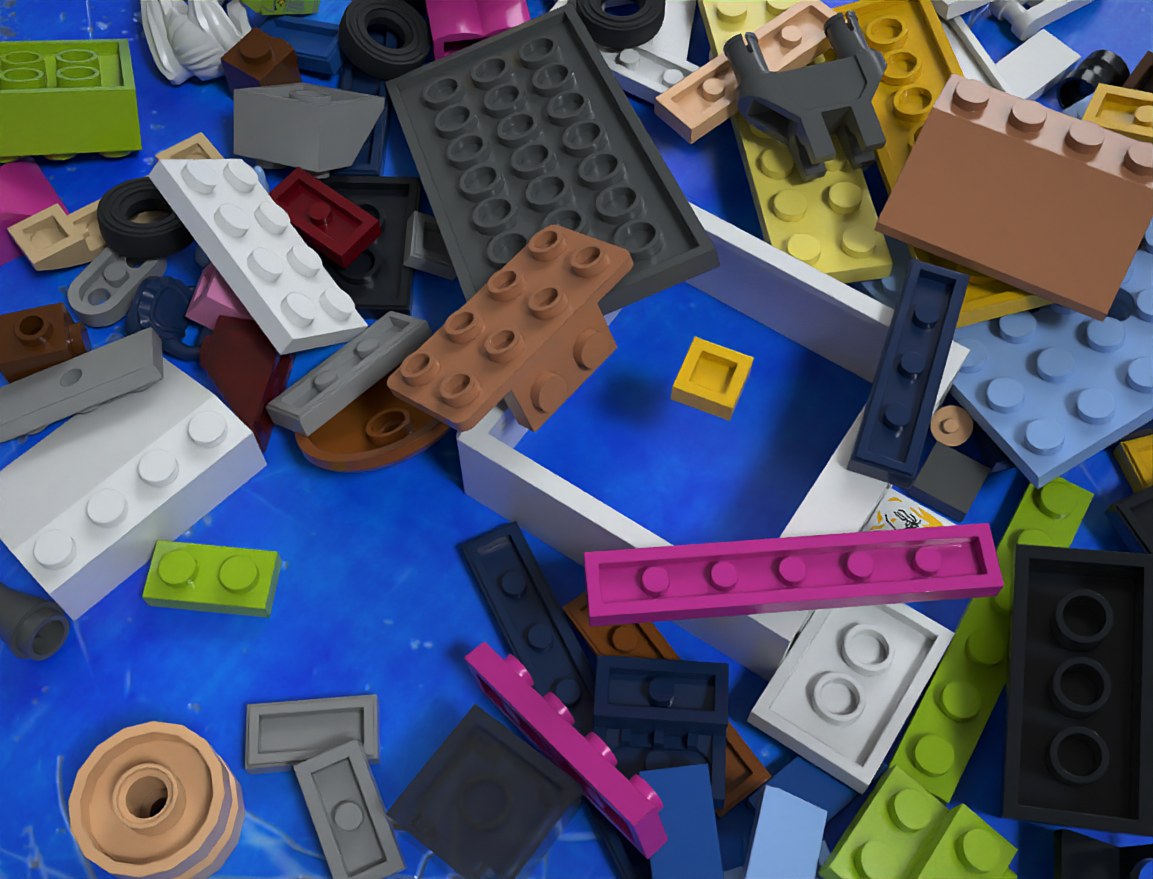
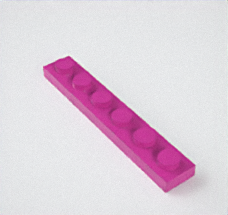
M989 523L584 552L583 562L589 627L997 596L1004 587Z

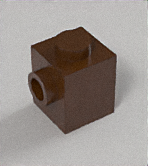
M256 27L220 58L233 100L234 89L302 82L297 63L298 57L292 46L284 39L274 38Z
M63 302L0 315V371L9 384L91 351V343L84 323H75Z

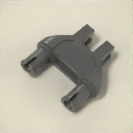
M854 11L846 12L847 23L843 13L840 12L829 18L823 25V31L828 37L837 57V60L777 73L776 71H769L755 33L746 32L745 38L748 43L746 46L740 33L730 38L723 47L724 54L728 58L738 82L734 99L740 113L754 127L788 146L803 182L825 176L827 169L824 162L833 160L836 155L830 135L836 134L853 170L872 166L876 161L873 150L883 148L887 142L871 102L885 72L887 63L881 52L869 48Z

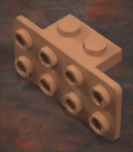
M559 225L545 227L537 232L530 239L529 243L502 269L495 272L488 282L466 304L451 314L445 324L417 351L404 359L401 366L388 378L387 386L397 398L461 432L474 428L504 398L518 424L536 432L618 348L598 306V302L632 269L634 263L629 251Z

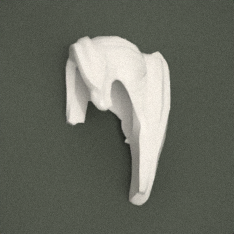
M140 0L143 28L153 59L158 69L172 85H180L193 76L198 77L201 81L225 76L220 58L252 30L246 6L241 0H232L226 4L228 16L216 0H188V5L183 0Z

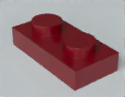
M297 167L268 193L273 201L288 214L290 223L301 238L344 269L382 234L378 219L300 167Z

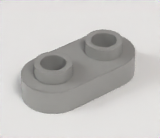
M107 246L72 281L68 289V301L79 320L84 324L93 327L111 325L119 321L129 311L135 293L145 278L149 276H163L167 268V257L152 259L132 258L117 253ZM143 263L139 268H134L136 265Z

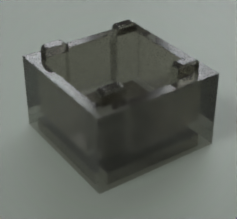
M474 704L387 811L386 816L399 835L453 879H528L583 805L584 786Z

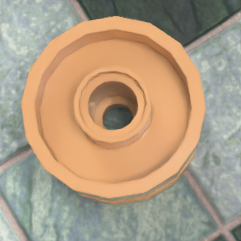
M157 721L123 728L99 744L78 770L68 801L71 833L84 856L118 879H207L221 869L237 846L245 818L242 786L228 764L216 753L213 747L204 738L183 725ZM166 803L161 812L156 814L158 808L162 804Z

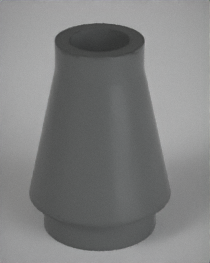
M0 582V638L20 659L31 658L35 661H41L51 657L62 647L69 634L70 625L68 619L64 616L63 609L55 602L9 588Z

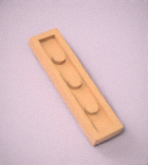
M801 0L754 31L753 33L758 38V44L769 71L779 73L802 68L829 50L832 46L823 31V25L837 13L820 0ZM744 38L743 41L746 46L748 43L746 41V38ZM724 52L655 98L654 113L690 144L739 112L734 99L738 82Z

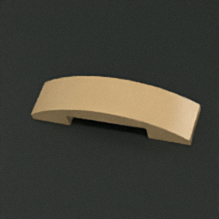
M202 132L155 154L157 162L159 159H224ZM100 199L69 215H66L57 203L7 228L12 239L36 271L55 270L91 262L108 246L101 235L97 220V207ZM147 211L133 216L129 221L135 223H154L167 218L171 214L163 211Z

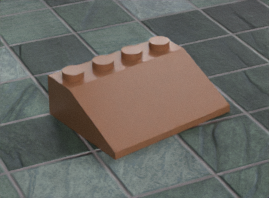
M952 73L922 127L877 220L874 230L1103 322L1153 217V144L1137 141L1102 128L1094 122L1074 118L1044 107L1034 100L1022 99L987 86L979 80L968 79Z

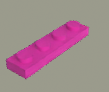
M484 641L464 657L481 692L647 860L668 841L658 814L664 808V805L652 787L637 774L628 780L615 768L618 764L617 759L605 742L594 732H590L583 737L572 726L575 723L573 716L555 694L549 691L542 697L531 687L534 685L531 675L515 656L509 654L502 659Z

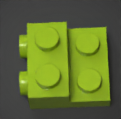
M896 764L884 771L818 871V874L824 879H1017V874L1009 868V865L1018 849L964 803L949 810Z

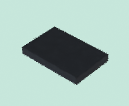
M330 175L327 178H316L378 219L382 234L346 269L309 244L307 246L320 256L323 267L339 288L351 297L355 304V309L363 319L379 320L389 311L412 316L416 269L403 265L407 220L414 211L421 212L423 192L421 178Z

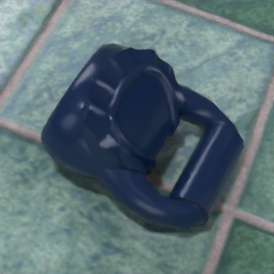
M149 276L141 282L131 303L125 323L126 337L152 327L162 341V350L184 360H206L216 355L223 335L202 326L195 346H188L182 342V339L186 336L185 331L190 321L189 318L185 317L196 286H186L181 280L170 276Z

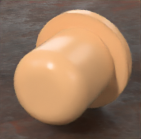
M949 405L942 407L934 414L931 420L932 435L937 441L947 446L961 445L969 439L973 431V420L970 414L959 406Z

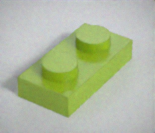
M157 540L142 598L148 606L270 618L282 559L277 551Z

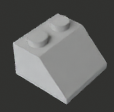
M304 82L234 89V154L255 158V165L261 168L284 169L288 166L300 167L315 178H327L330 176V170L348 167L353 164L384 109L385 97Z

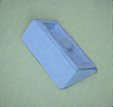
M765 784L759 794L741 879H814L828 811L782 789Z

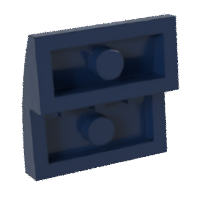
M598 655L593 708V732L605 742L616 757L618 764L615 768L629 780L635 774L639 775L640 771L708 763L714 809L723 810L725 802L729 663Z

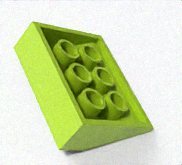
M128 39L0 42V163L16 161L21 156L44 155V157L51 160H66L75 157L77 153L99 152L100 155L105 157H123L130 154L131 151L142 150L136 89Z

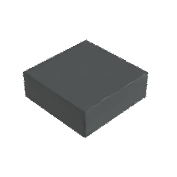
M937 441L912 484L908 495L962 522L991 468Z

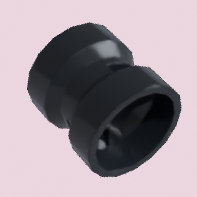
M1102 49L1092 52L1079 64L1076 70H1073L1059 82L1056 89V98L1060 107L1065 110L1094 93L1099 83L1122 87L1130 76L1128 66L1120 56L1112 51Z

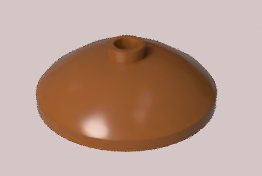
M400 363L311 435L306 437L295 432V438L301 452L312 464L323 469L341 473H364L388 468L415 457L436 443L451 427L392 394L387 386V380L401 366L402 363Z

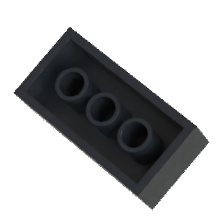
M1016 544L1011 565L999 819L1136 837H1153V554Z

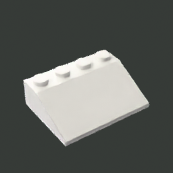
M163 358L164 378L156 381L151 387L141 392H128L103 402L97 409L89 413H77L0 471V539L73 621L78 619L151 560L157 540L174 541L267 466L254 433L215 394L165 358Z

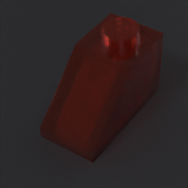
M219 315L212 336H206L202 342L200 365L202 369H205L219 399L254 433L261 452L265 453L274 427V423L265 407L286 390L296 353L280 355L255 320Z

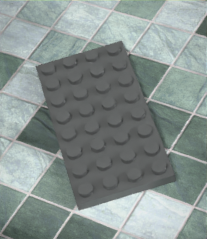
M572 3L561 6L385 82L466 302L488 282L495 272L502 269L516 256L537 232L550 225H559L629 251L634 263L632 269L598 302L603 316L720 266L715 246Z

